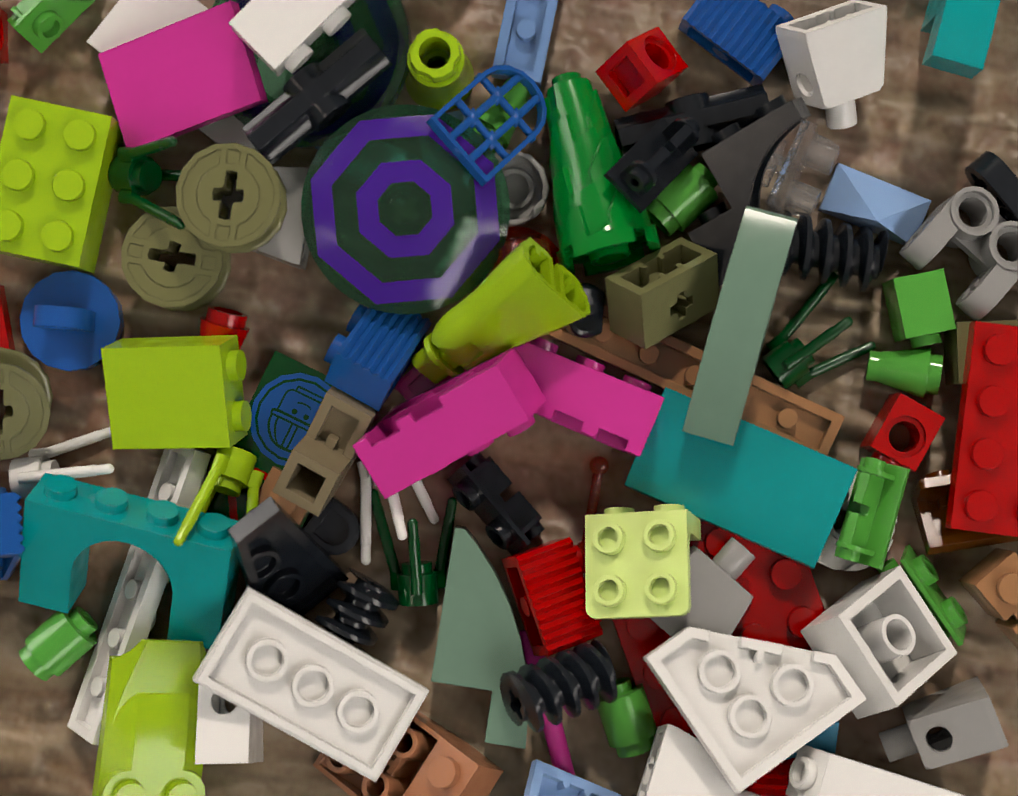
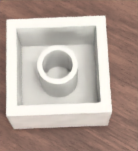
M900 565L861 581L800 630L813 651L834 654L838 657L865 696L866 700L852 710L857 719L898 707L958 653Z

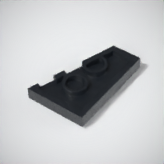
M271 496L250 510L245 517L228 529L246 587L250 586L300 616L305 615L336 590L339 580L347 581L349 579L340 565Z

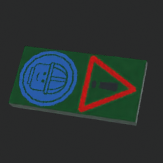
M278 351L274 352L249 403L252 421L250 429L247 431L248 435L233 445L254 454L258 458L254 470L265 474L261 487L273 466L283 470L293 448L306 435L327 391L332 387V385L324 381L326 378L325 374ZM242 489L239 497L216 492L206 513H218L229 519L240 521L246 515L248 489ZM308 512L306 517L304 518L301 524L302 528L304 527L310 515V512Z

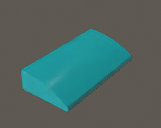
M665 387L662 393V397L665 399L640 457L635 456L624 484L625 487L664 504L684 505L685 509L689 510L700 520L814 569L858 469L742 419L733 446L682 432L691 398Z

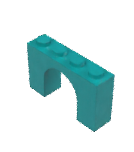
M45 473L26 497L24 503V529L22 536L25 539L22 546L26 549L21 557L18 601L68 614L87 584L90 546L105 541L128 543L153 556L165 569L170 579L173 593L167 639L203 641L205 649H210L234 609L240 565L228 529L238 521L218 513L201 512L184 544L176 546L173 540L189 508L177 506L175 503L166 500H153L129 494L119 488H105L77 481L67 475Z

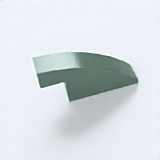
M746 206L708 334L682 432L734 445L795 232L797 218Z
M456 525L431 682L492 691L485 743L526 749L528 723L525 721L521 726H517L506 712L500 691V678L502 674L508 671L518 672L521 666L526 665L516 618L501 580L482 547L466 526Z

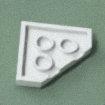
M685 627L643 657L730 787L736 793H740L866 700L838 657L834 654L819 651H810L746 637Z

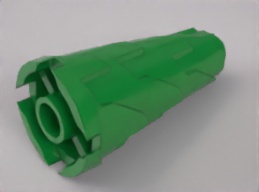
M579 72L563 73L552 79V87L547 90L546 98H544L547 107L546 120L550 139V171L553 184V217L559 251L556 252L558 262L574 276V264H583L586 276L620 270L645 257L644 246L648 245L650 253L660 249L655 223L651 224L646 209L639 213L603 176L623 157V153L616 144L598 90H593L592 82L587 78H581Z

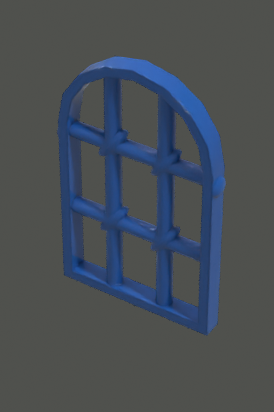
M495 65L483 73L476 74L474 80L426 123L482 187L528 143L536 140V136L546 123L547 107L539 87L525 72L510 65ZM492 74H505L512 78L500 88L499 86L495 87L487 77ZM480 82L491 94V97L476 110L474 108L470 110L461 98ZM520 82L527 88L532 98L520 109H514L503 96ZM455 104L466 119L449 133L438 121V118ZM494 104L495 106L500 105L510 118L495 132L493 130L489 132L479 118ZM536 105L537 122L532 131L522 117ZM512 126L514 128L518 126L527 138L508 154L497 140ZM468 127L471 129L475 127L485 141L468 155L455 139ZM494 149L502 158V161L485 175L474 161L486 150Z

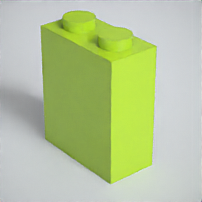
M238 335L121 338L101 348L113 449L231 448L248 435L247 431L251 426L252 412L249 402L244 400L242 381L246 376L247 362L243 350H239Z

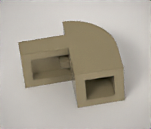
M332 386L327 391L306 435L293 448L272 492L318 517L335 495L357 457V453L352 445L368 432L378 411Z

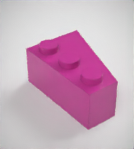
M540 337L516 348L546 398L545 403L537 410L535 415L626 454L640 457L665 399L650 392L652 389L651 385L628 375H624L622 380L603 373L606 366L581 355H577L575 361L557 355L559 346Z
M513 347L395 406L352 447L384 499H387L428 475L444 469L466 454L467 456H473L490 446L495 441V438L507 433L508 437H513L525 431L536 422L533 415L545 403L546 398L516 347Z

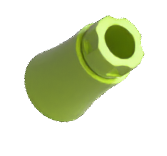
M432 28L419 33L408 50L405 85L409 95L419 106L438 112L474 80V70L459 41L447 32L440 31L438 28ZM437 60L443 61L446 64L437 69L429 68V65ZM472 89L461 98L463 102L468 98ZM454 104V105H453L450 109H448L447 111L452 110V109L456 108L457 106Z

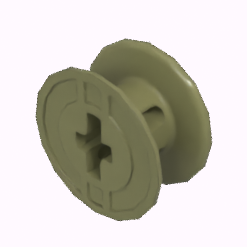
M238 143L214 144L197 152L182 168L175 188L176 208L185 227L208 246L229 254L248 253L268 244L281 229L287 213V192L278 172L255 149ZM237 179L236 190L244 198L242 202L233 203L230 219H228L229 208L221 200L223 196L232 195L234 181Z
M176 206L161 207L181 219ZM148 213L143 214L129 228L121 247L122 270L129 286L145 301L171 311H194L210 304L224 290L231 273V254L208 246L186 227L183 230H179ZM178 252H181L188 257L196 258L194 266L177 264L176 267H173L166 262L159 261L160 254L175 256Z
M0 347V390H3V406H6L4 417L0 418V460L17 458L36 447L47 432L53 394L49 377L37 361L21 351Z

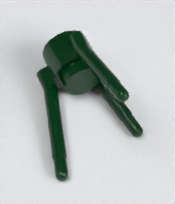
M170 136L136 147H119L117 150L118 156L113 158L108 169L109 183L119 193L118 201L122 204L134 205L164 223L183 230L185 225L182 219L141 197L157 190L162 181H178L182 170L161 169L151 157L146 156L176 146L178 143L177 138Z
M832 272L827 282L820 284L782 331L765 344L770 352L764 355L761 360L782 388L788 389L795 384L799 389L811 379L853 361L876 348L875 342L869 341L808 368L815 362L812 356L815 352L852 326L853 319L851 317H845L807 345H804L798 338H795L790 343L788 342L837 281L838 274L836 272Z
M372 489V511L390 572V589L398 591V601L401 606L416 607L439 603L438 589L446 587V566L455 521L457 499L450 497L447 501L434 570H432V561L421 560L418 521L415 518L408 520L409 561L401 563V571L378 490Z

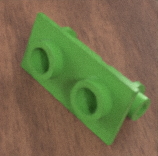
M22 0L16 7L13 6L10 9L14 14L7 21L42 54L95 0Z
M862 457L860 465L857 466L858 472L839 540L836 541L835 546L837 547L834 556L882 570L910 469L887 464L879 459Z
M909 544L903 551L900 564L894 558H891L884 562L882 570L877 569L879 573H882L900 565L948 639L952 636L958 647L963 645L967 629L965 624L968 623L967 616L953 596L945 597L936 583L939 581L938 574L933 564L924 554L917 556Z

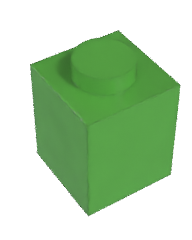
M944 268L893 278L882 283L894 342L910 339L911 349L942 343L940 333L956 329Z

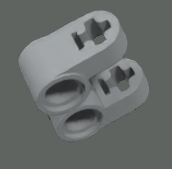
M976 186L961 189L937 206L899 251V254L914 268L921 270L944 246L963 250L968 255L970 267L977 277L958 298L956 306L973 321H979L987 315L1018 280V222L1006 221L999 214L998 203L993 195L984 188ZM959 209L966 212L969 216L971 226L966 225L960 219ZM997 243L1006 249L1008 261L998 253Z

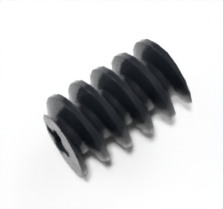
M789 211L784 212V215L792 217ZM803 214L797 221L782 276L787 274L794 263L798 264L800 280H805L814 267L818 268L820 284H825L834 271L838 272L840 288L845 289L854 275L858 276L859 292H865L872 280H876L882 271L888 250L889 234L886 230H883L874 239L870 227L863 226L853 236L852 226L846 222L841 223L833 234L832 222L826 218L821 219L813 230L812 218L809 215Z
M349 568L357 580L355 583L338 581L337 586L346 596L344 601L333 598L326 600L328 606L335 613L334 617L317 615L315 620L321 628L365 652L360 644L374 646L378 640L377 635L370 626L385 628L389 623L388 618L380 608L396 611L400 604L397 598L383 585Z
M593 639L590 644H578L572 651H560L554 658L550 656L541 658L536 665L532 663L523 665L518 672H505L500 678V691L507 714L517 726H521L526 721L529 727L536 733L544 729L543 714L553 725H558L563 720L562 707L571 718H576L581 714V701L588 710L593 711L598 709L600 705L599 695L606 703L616 702L618 697L616 674L610 655L602 643L596 639Z

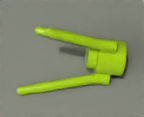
M234 446L217 449L211 469L173 540L174 545L182 546L200 513L207 512L216 492L239 497L242 489H248L246 514L258 506L259 490L265 474L254 470L258 459L254 454Z

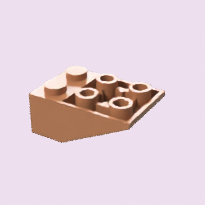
M419 711L410 723L377 782L366 778L323 753L319 754L313 764L314 767L350 796H488L504 770L466 741Z

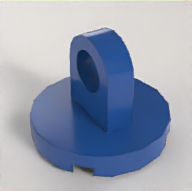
M74 270L53 273L37 282L25 297L19 317L21 335L31 354L46 366L69 372L88 370L99 365L102 361L101 348L121 339L124 328L122 305L117 296L113 294L111 288L93 275Z

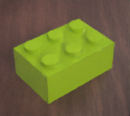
M11 95L0 143V254L94 274L113 191L108 180V169L113 158L118 156L117 150L119 147H122L124 141L119 122L114 117Z

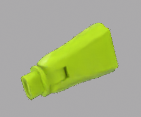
M528 238L512 251L471 294L441 317L432 333L424 338V348L411 356L412 364L430 381L438 384L447 376L455 377L465 370L467 371L513 347L517 348L586 317L591 312L587 295L580 281L562 264L557 263L553 266V259L549 253L532 238Z

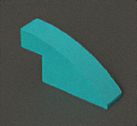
M929 0L921 31L930 33L922 65L970 79L981 72L984 68L1000 0Z

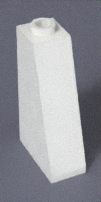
M806 745L798 750L796 759L790 767L789 783L785 794L787 796H966Z

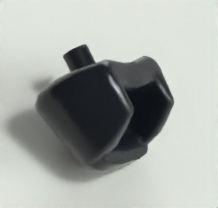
M581 283L587 295L591 312L586 317L564 328L574 336L591 338L600 335L603 329L605 293L593 284Z

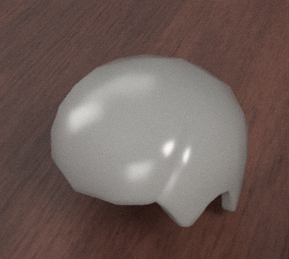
M505 149L508 154L513 151V150ZM519 152L495 174L499 226L515 227L524 225L537 217L545 207L549 194L544 168L530 154ZM497 153L487 157L494 164V167L502 161V158ZM471 175L468 191L471 204L477 210L474 177Z

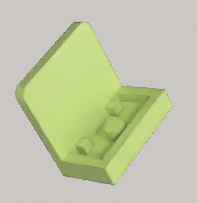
M660 504L654 506V511L635 512V509L629 507H611L604 509V514L585 515V591L587 614L597 620L677 617L688 614L691 609L690 541L701 540V520L685 509L684 505Z

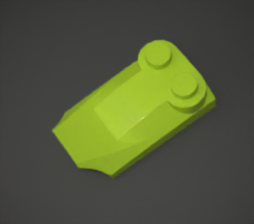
M142 639L127 653L121 656L110 655L92 796H205V785L201 780L203 764H195L199 684L192 680L207 654L203 641Z

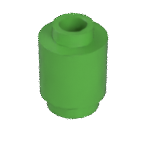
M697 162L694 166L688 164L646 207L649 219L669 237L677 230L683 232L698 218L697 216L702 214L718 199V195L714 190L718 183L714 175L700 162Z
M79 606L74 610L70 609L68 614L56 611L25 638L26 645L19 650V656L25 666L43 681H47L53 675L61 676L97 644L98 641L94 632L98 629V626L90 614Z
M630 677L616 678L618 692L616 702L606 703L599 695L600 705L597 710L609 746L616 749L618 757L629 758L651 750L657 726L643 684L635 685V683L631 682Z

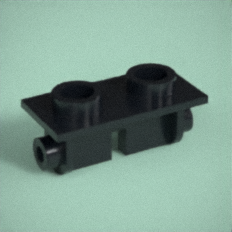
M662 117L603 176L639 213L643 212L698 155L692 148L699 139L700 126L698 122L691 117L677 118L669 124Z
M480 452L477 453L447 479L453 486L452 491L457 501L467 510L474 511L485 523V530L491 541L499 548L507 549L511 555L528 546L531 540L545 529L539 522L542 516L538 514L520 491L515 493L506 502L499 495L512 482L490 456L485 459Z

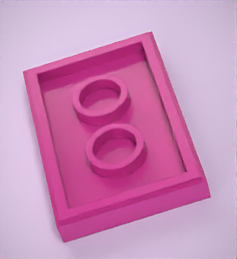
M227 1L98 54L126 147H136L170 136L178 137L268 102L253 51L233 32L229 25V22L241 11L237 2Z

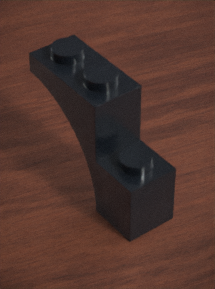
M783 95L778 96L755 110L759 120L743 129L738 122L729 125L711 136L715 146L701 153L728 200L731 209H728L725 201L700 214L697 217L702 226L688 234L693 243L717 253L719 286L723 285L746 206L760 209L763 178L774 152L797 125L811 116L802 97L786 102Z

